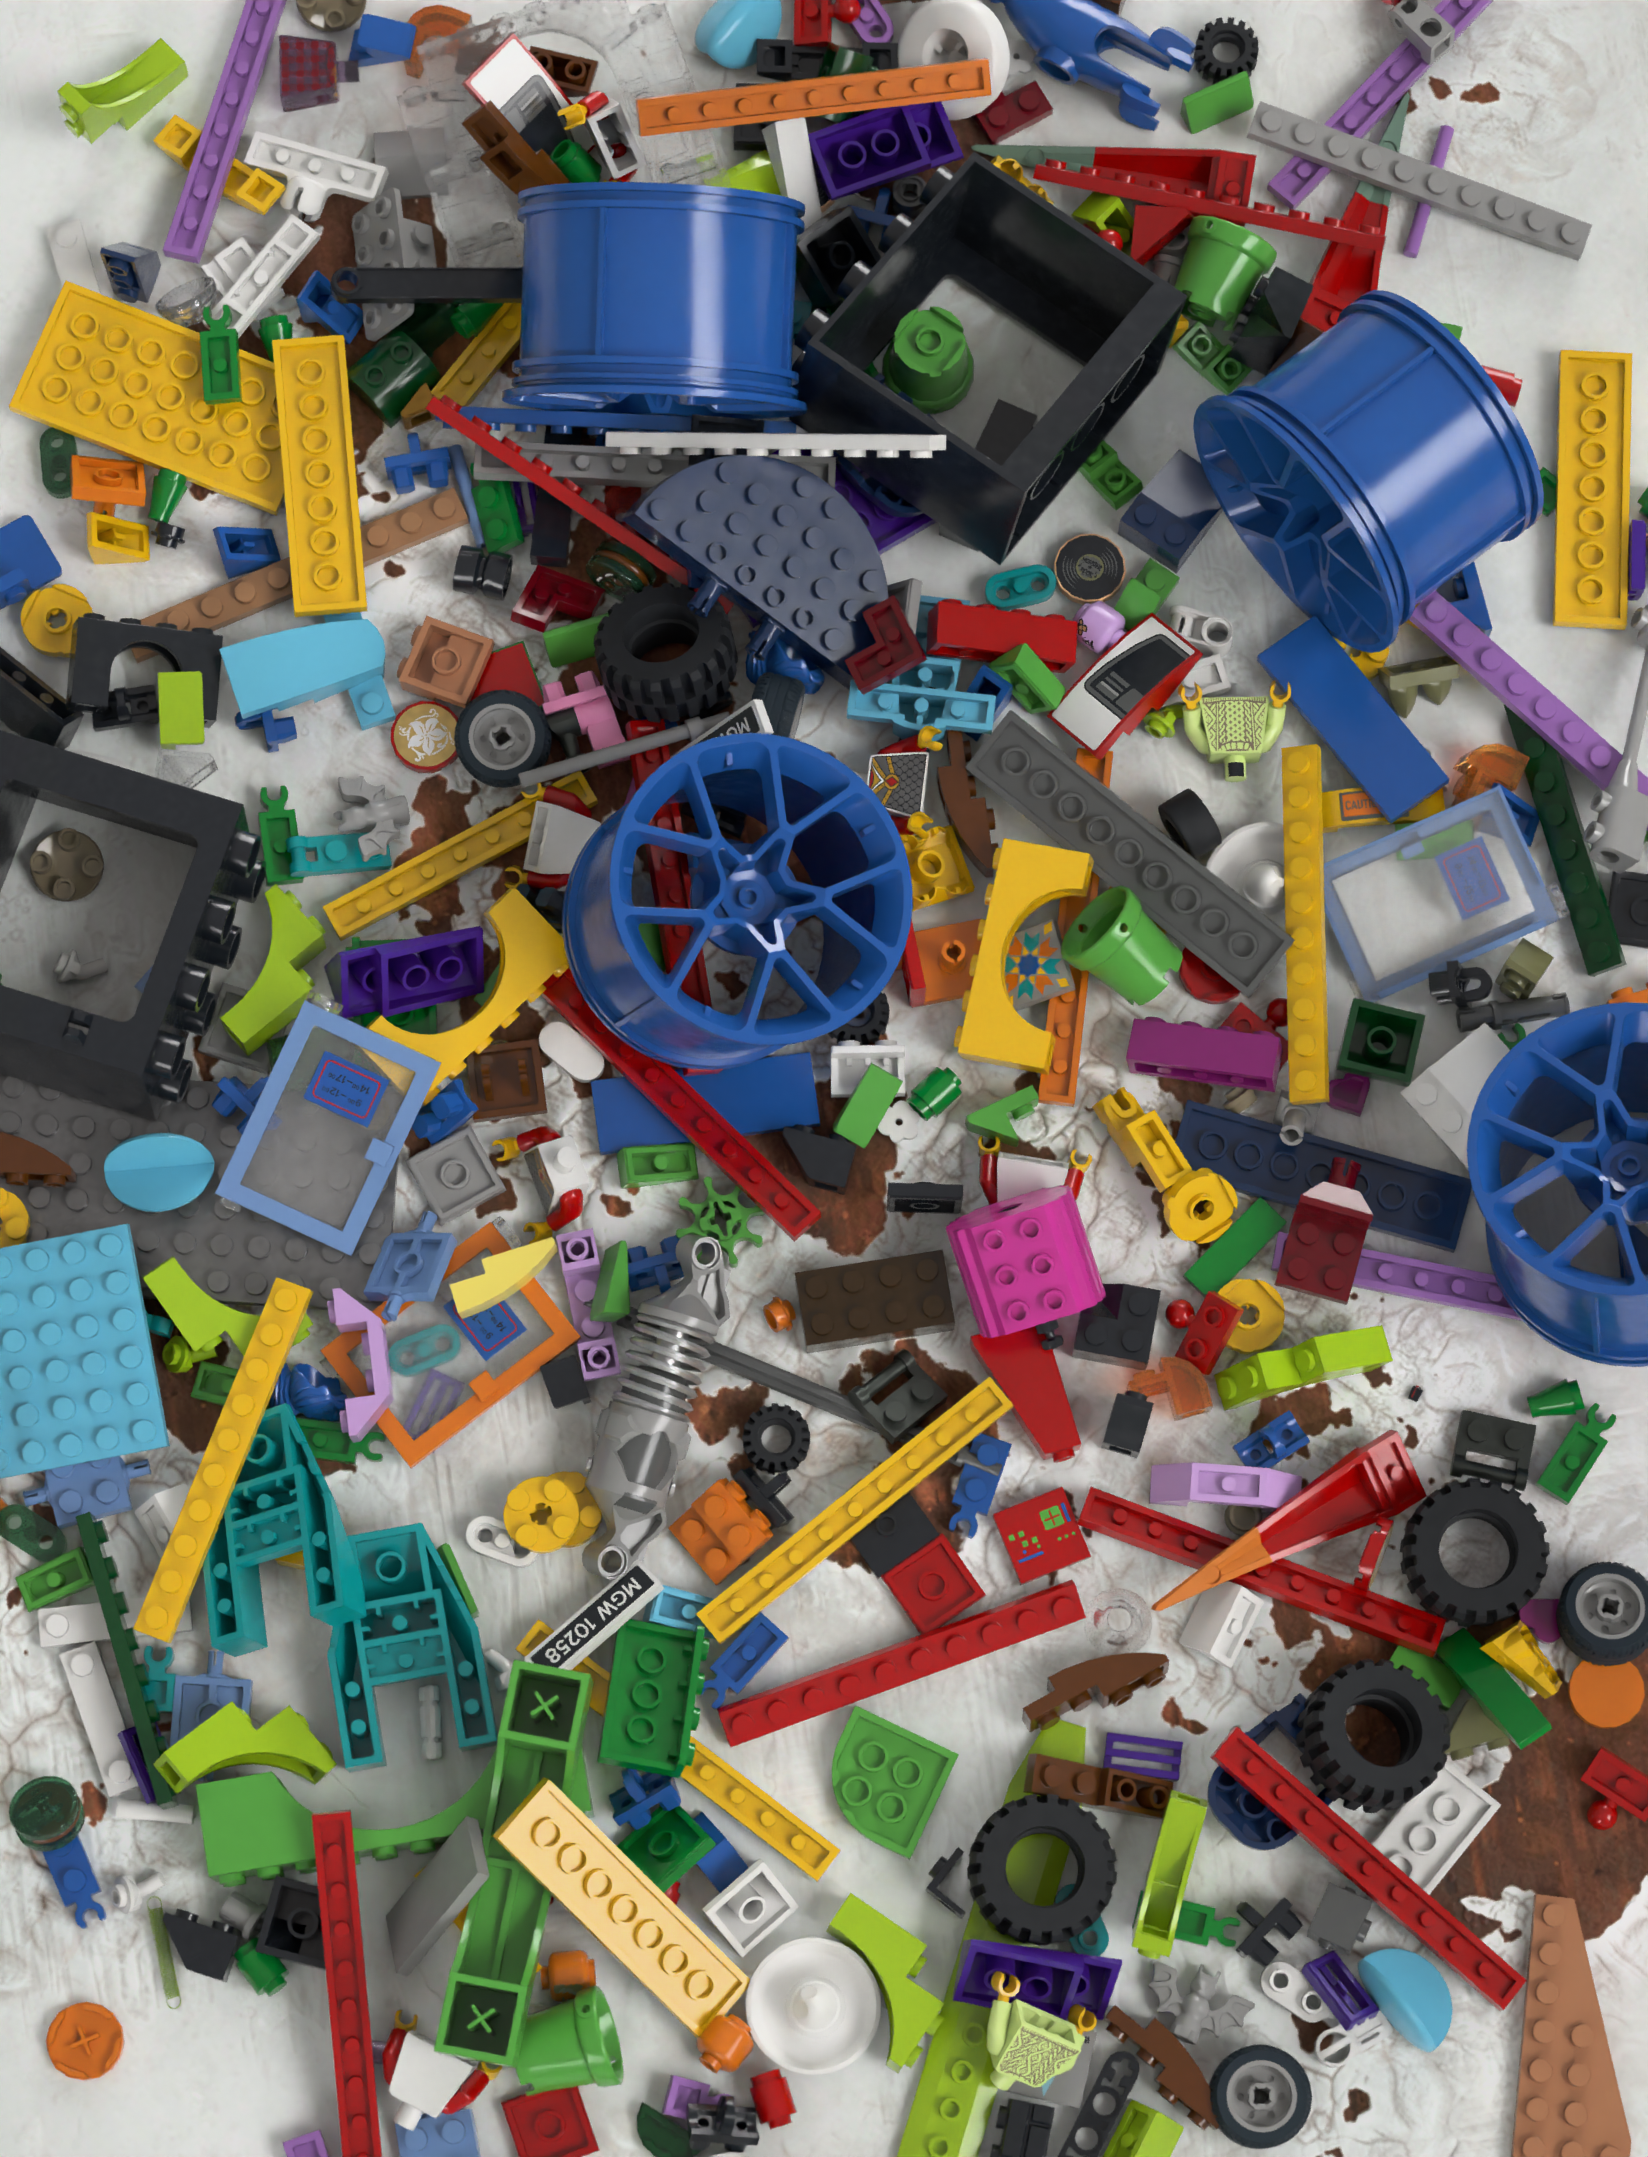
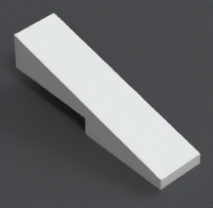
M803 117L774 122L764 128L762 133L781 196L798 200L805 205V215L800 219L804 221L806 229L822 218L806 120Z

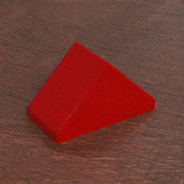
M1135 205L1130 256L1144 266L1191 224L1195 216L1186 208Z

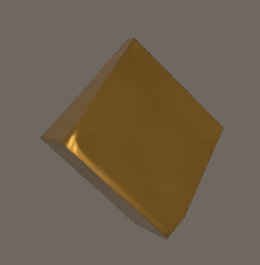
M427 383L420 387L401 411L405 430L435 419V415L425 409L433 397Z

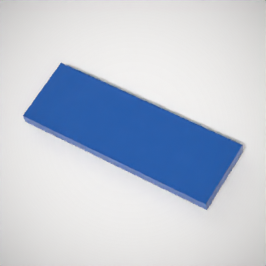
M1315 615L1257 656L1259 664L1272 680H1275L1276 685L1284 694L1287 691L1288 682L1290 683V702L1390 824L1449 783V777Z
M810 1052L762 1058L746 1065L723 1069L718 1074L684 1076L683 1069L675 1070L742 1136L783 1131L784 1127L793 1128L795 1124L807 1127L820 1126ZM625 1077L591 1081L600 1155L618 1153L623 1147L692 1143Z

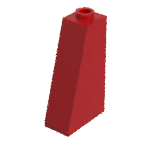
M1033 1326L993 1338L983 1337L980 1334L970 1336L969 1344L972 1352L987 1375L992 1378L1014 1405L1010 1410L1042 1459L1053 1458V1462L1058 1463L1074 1458V1451L1080 1450L1081 1441L1053 1349L1044 1350L1042 1348L1041 1341L1046 1339L1045 1334H1038L1036 1327Z

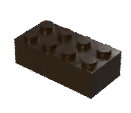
M943 1250L795 1273V1285L807 1354L954 1330L955 1319Z

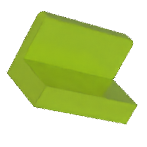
M200 671L158 672L161 752L176 751V745L204 744L202 673Z
M1131 2099L1103 2157H1170L1184 2128L1157 2110Z

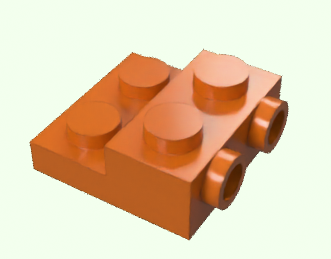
M727 1478L717 1480L691 1504V1508L668 1527L715 1585L721 1584L774 1536L769 1529L771 1524L767 1517L760 1510H753L745 1501L746 1493L741 1486L733 1480L729 1482Z

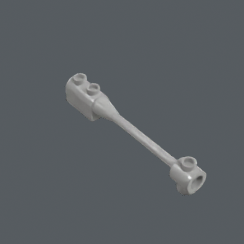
M1648 604L1644 608H1638L1631 619V627L1639 630L1637 643L1646 651L1622 760H1620L1608 787L1604 791L1599 790L1594 795L1590 808L1599 813L1597 822L1592 821L1584 833V841L1592 844L1590 850L1591 859L1619 874L1640 861L1648 825V796L1638 792V767L1636 763L1648 711Z

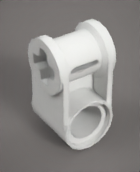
M1171 606L1169 614L1172 618L1169 627L1202 652L1203 655L1213 656L1220 654L1223 657L1230 652L1234 628L1227 618L1200 612L1187 606ZM1184 624L1183 630L1180 633L1181 625ZM1218 631L1223 633L1226 639L1222 642H1213L1208 638V635L1211 632Z

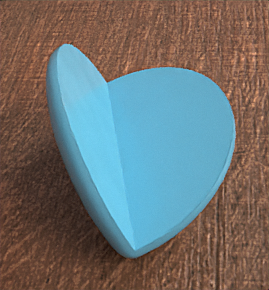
M717 0L705 13L696 29V47L701 52L707 53L716 63L727 68L742 69L757 63V39H777L782 19L781 0Z
M150 1133L129 1138L116 1145L106 1156L104 1174L110 1192L124 1205L140 1211L162 1212L182 1207L202 1194L212 1179L215 1161L211 1152L192 1138L171 1133Z
M1383 1949L1361 1959L1358 1962L1360 1979L1369 1996L1389 2023L1415 2047L1425 2052L1434 2051L1447 2035L1452 2020L1450 1992L1439 1971L1422 1956L1403 1949Z

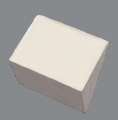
M760 1858L707 1904L702 1911L734 1950L743 1958L796 1911L799 1905Z

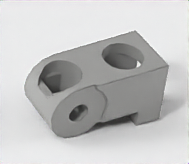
M1402 0L1389 10L1388 17L1392 25L1398 32L1405 35L1421 52V58L1429 66L1454 47L1455 29L1423 0Z

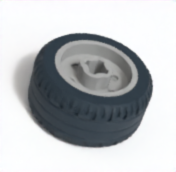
M765 672L757 680L751 701L753 699L763 701L774 731L773 735L795 738L804 701L805 686L798 679Z
M495 690L476 697L464 708L456 723L454 741L461 763L474 778L489 786L508 788L521 785L518 777L519 773L545 765L551 750V731L543 711L529 697L511 690ZM503 732L508 733L510 741L499 745L496 737H499Z
M1597 1562L1585 1566L1574 1573L1566 1582L1561 1592L1556 1610L1558 1631L1566 1646L1576 1656H1580L1582 1660L1599 1666L1621 1665L1642 1654L1648 1647V1580L1646 1581L1645 1577L1636 1572L1635 1569L1617 1562Z
M1251 2045L1241 2048L1228 2055L1218 2065L1210 2080V2102H1213L1211 2107L1213 2114L1217 2116L1215 2119L1219 2124L1218 2128L1227 2138L1243 2147L1267 2149L1284 2144L1302 2129L1308 2119L1311 2110L1312 2091L1307 2074L1293 2056L1277 2047ZM1256 2090H1263L1266 2093V2102L1264 2104L1254 2102V2092Z

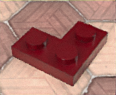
M1035 80L1006 96L1001 91L999 96L986 109L973 117L990 145H996L1052 115L1053 108Z
M537 565L512 610L510 621L544 633L556 610L582 620L592 618L603 600L605 589Z
M894 595L862 612L876 643L845 660L859 691L863 695L927 660L898 599Z

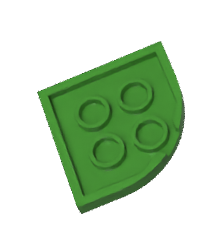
M855 1705L838 1741L833 1757L832 1784L836 1801L847 1821L861 1835L875 1844L910 1860L959 1754Z

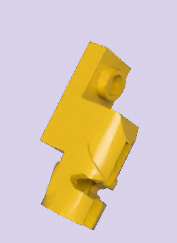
M1125 1087L1119 1088L1114 1095L1109 1094L1092 1106L1101 1123L1107 1125V1132L1118 1145L1131 1168L1134 1169L1142 1164L1160 1193L1172 1187L1184 1175L1193 1172L1155 1109L1145 1115L1135 1097L1127 1092Z

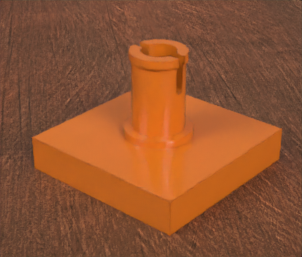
M71 455L70 478L72 499L94 501L93 512L103 514L105 510L104 515L115 517L116 504L145 506L144 463Z
M981 918L914 932L926 985L924 1006L961 999L964 996L965 990H971L974 976L969 975L973 954L979 955L981 941L977 940V932Z

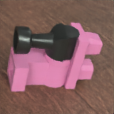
M593 671L575 676L579 693L565 696L561 681L543 686V713L548 721L551 736L560 742L566 759L584 754L580 753L577 740L578 736L584 734L588 736L592 751L626 742L604 686H600ZM627 756L597 766L598 769L630 760V757ZM592 767L581 770L582 774L590 771Z

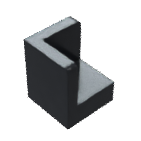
M575 1355L540 1366L541 1374L555 1409L582 1400L584 1404L591 1402Z

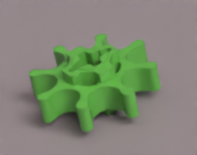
M705 1177L703 1182L708 1196L704 1202L694 1204L685 1197L679 1199L680 1209L690 1211L694 1215L695 1221L688 1228L677 1229L676 1236L678 1239H681L685 1235L695 1234L716 1239L721 1245V1249L727 1253L730 1267L736 1268L738 1266V1258L733 1250L737 1243L749 1241L757 1248L763 1245L762 1236L752 1234L747 1229V1222L752 1217L763 1216L765 1213L758 1206L753 1208L743 1207L738 1201V1197L742 1192L738 1186L735 1185V1189L728 1195H719L713 1189L712 1178ZM715 1209L719 1210L723 1220H728L726 1221L727 1236H724L718 1224H715ZM708 1210L706 1216L702 1218L704 1212ZM740 1227L739 1231L733 1235L735 1230ZM701 1250V1252L697 1255V1257H696L697 1260L701 1257V1255H702V1250Z

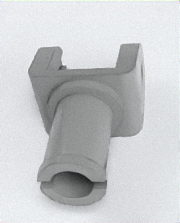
M1281 1090L1273 1123L1282 1126L1280 1138L1285 1144L1291 1146L1298 1145L1302 1142L1304 1133H1312L1321 1103L1293 1105L1289 1102V1091Z

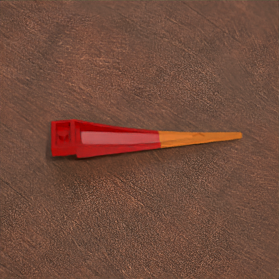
M1390 1429L1361 1448L1356 1447L1153 1604L1151 1609L1155 1611L1164 1610L1271 1562L1376 1523L1377 1519L1381 1518V1516L1385 1518L1396 1516L1427 1497L1398 1431Z

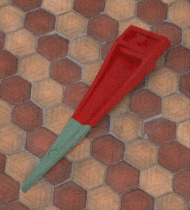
M1409 93L1402 96L1378 144L1398 153L1410 98ZM1360 180L1341 218L1345 220L1344 227L1358 230L1359 224L1380 227L1379 234L1385 235L1392 192ZM1330 241L1309 282L1314 287L1300 318L1323 331H1327L1334 326L1344 308L1366 292L1378 289L1382 251Z
M978 144L971 146L974 151L994 157L999 155L1003 159H1015L1019 164L1035 168V165L1039 163L1045 164L1046 158L1067 162L1066 169L1080 171V166L1083 165L1101 169L1100 176L1114 179L1115 173L1135 176V183L1149 186L1150 180L1171 184L1170 191L1184 193L1185 187L1206 191L1204 198L1219 200L1220 194L1240 198L1239 205L1247 207L1256 161L1255 154L1222 149ZM1191 212L1195 217L1201 216V215H1202V216H1210V215H1205V214H1200V213ZM1219 218V219L1226 220V221H1229V222H1231V223H1234V224H1236V225H1238V226H1243V227H1245V223H1243V222H1238V221H1234V220Z

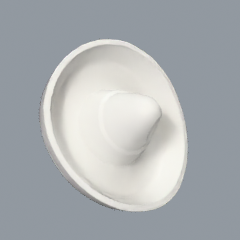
M930 0L919 7L908 19L897 42L898 68L982 58L989 59L992 95L941 101L949 120L972 117L986 109L999 96L1008 76L1010 53L1003 27L987 6L978 0Z
M1261 822L1244 826L1228 835L1215 848L1206 867L1286 931L1283 824Z
M817 1937L790 1941L766 1956L750 1980L745 2004L747 2023L751 2028L750 2032L762 2052L783 2068L808 2075L831 2073L855 2061L873 2040L879 2025L881 2012L879 1988L872 1971L865 1961L844 1944Z

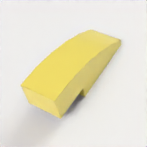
M550 1237L481 1259L485 1274L450 1284L454 1302L461 1319L485 1311L502 1302L531 1281L558 1252L554 1238Z

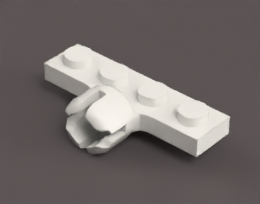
M259 131L255 132L244 160V164L253 170L259 168L266 174L287 179L286 190L283 192L280 204L285 213L288 215L293 214L298 219L301 218L303 213L306 214L305 222H315L320 218L327 198L331 194H341L369 203L375 201V198L381 195L389 175L387 168L384 166Z

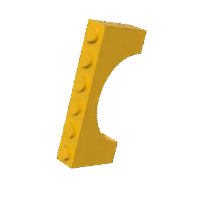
M1006 838L1003 839L1002 848H996L992 868L997 870L994 884H988L985 894V905H989L987 918L980 920L977 932V940L981 941L979 955L973 954L970 963L969 975L974 976L971 990H965L962 1000V1011L966 1012L963 1026L958 1025L954 1038V1047L958 1048V1054L962 1059L1049 1075L1056 1038L1051 1032L1041 1030L1028 1023L1014 1009L1006 986V959L1010 944L1017 930L1036 909L1062 897H1087L1094 860L1089 853Z
M515 887L508 889L483 913L493 927L498 940L500 965L497 980L491 994L483 1006L471 1018L453 1029L430 1035L402 1030L388 1022L382 1015L376 1016L366 1026V1028L441 1062L423 1101L424 1106L431 1102L441 1091L437 1085L446 1077L453 1080L465 1069L467 1064L463 1060L473 1051L477 1055L480 1054L494 1040L490 1034L499 1025L505 1029L520 1015L516 1009L526 999L532 1003L546 990L543 983L552 974L558 978L569 968L562 936ZM352 1043L386 1079L390 1080L389 1083L405 1098L416 1072Z

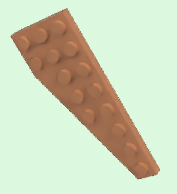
M1535 1894L1511 2157H1630L1631 2138L1575 1900L1572 1898Z

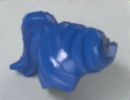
M752 630V632H749L748 638H750V640L752 639L756 631ZM779 637L764 661L754 658V651L751 654L747 653L745 662L746 677L755 685L760 675L765 672H772L802 681L805 686V694L812 695L820 690L825 681L822 669Z
M285 1362L270 1398L269 1406L272 1408L287 1403L290 1405L295 1416L303 1413L304 1416L310 1419L339 1422L340 1411L346 1410L345 1399H348L345 1393L341 1392L338 1378H326L317 1369L308 1364H296L293 1366L292 1371H290Z

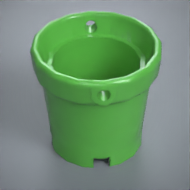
M1197 216L1191 221L1187 233L1189 244L1174 285L1176 289L1188 296L1181 314L1193 321L1200 320L1205 326L1213 328L1216 320L1224 321L1225 324L1222 330H1233L1242 309L1262 275L1269 273L1276 261L1277 252L1263 238L1241 226L1216 217Z
M930 307V310L919 312L918 309L912 310L900 320L895 331V337L891 340L883 357L882 375L885 377L884 384L895 394L903 391L913 400V405L924 414H938L954 408L967 396L974 381V360L965 340L961 322L951 312L940 307Z
M1123 885L1108 889L1088 904L1071 924L1061 945L1063 960L1081 971L1087 970L1121 995L1129 1004L1134 1005V1002H1136L1139 1006L1154 999L1167 987L1170 982L1164 978L1166 972L1171 968L1177 973L1183 959L1182 951L1166 937L1142 910L1140 899L1130 888ZM1080 924L1083 926L1082 932L1078 929Z
M591 1986L580 1990L575 1994L574 1999L527 2016L516 2069L521 2085L532 2083L525 2092L527 2096L595 2083L599 2087L622 2084L624 2070L620 2042L610 2007L599 1986Z

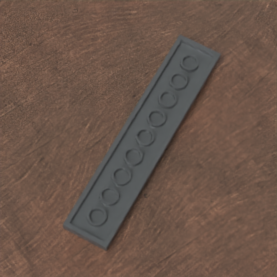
M1010 710L965 768L1064 849L1089 853L1094 860L1092 871L1112 888L1120 885L1130 888L1140 899L1142 910L1149 918L1248 998L1252 996L1295 941L1291 935L1014 711Z

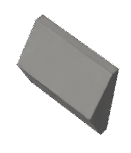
M444 127L373 133L375 164L386 167L389 172L382 193L393 187L400 190L401 200L449 196Z

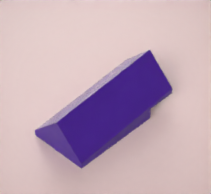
M941 101L879 108L808 134L817 182L831 201L954 162L964 157Z
M481 926L338 952L324 966L339 1015L344 1018H350L377 1011L383 1017H388L483 993V929Z
M964 1940L953 2000L991 2008L993 2000L998 1998V1992L993 1989L991 1979L994 1973L1000 1971L1004 1974L1002 1988L1008 1986L1011 1974L1019 1980L1020 1989L1016 1995L1009 1998V2003L1011 2004L1015 1999H1018L1063 2020H1067L1072 2005L1079 2004L1085 2007L1086 2011L1094 2013L1097 2020L1103 2021L1122 1966V1960L983 1940Z

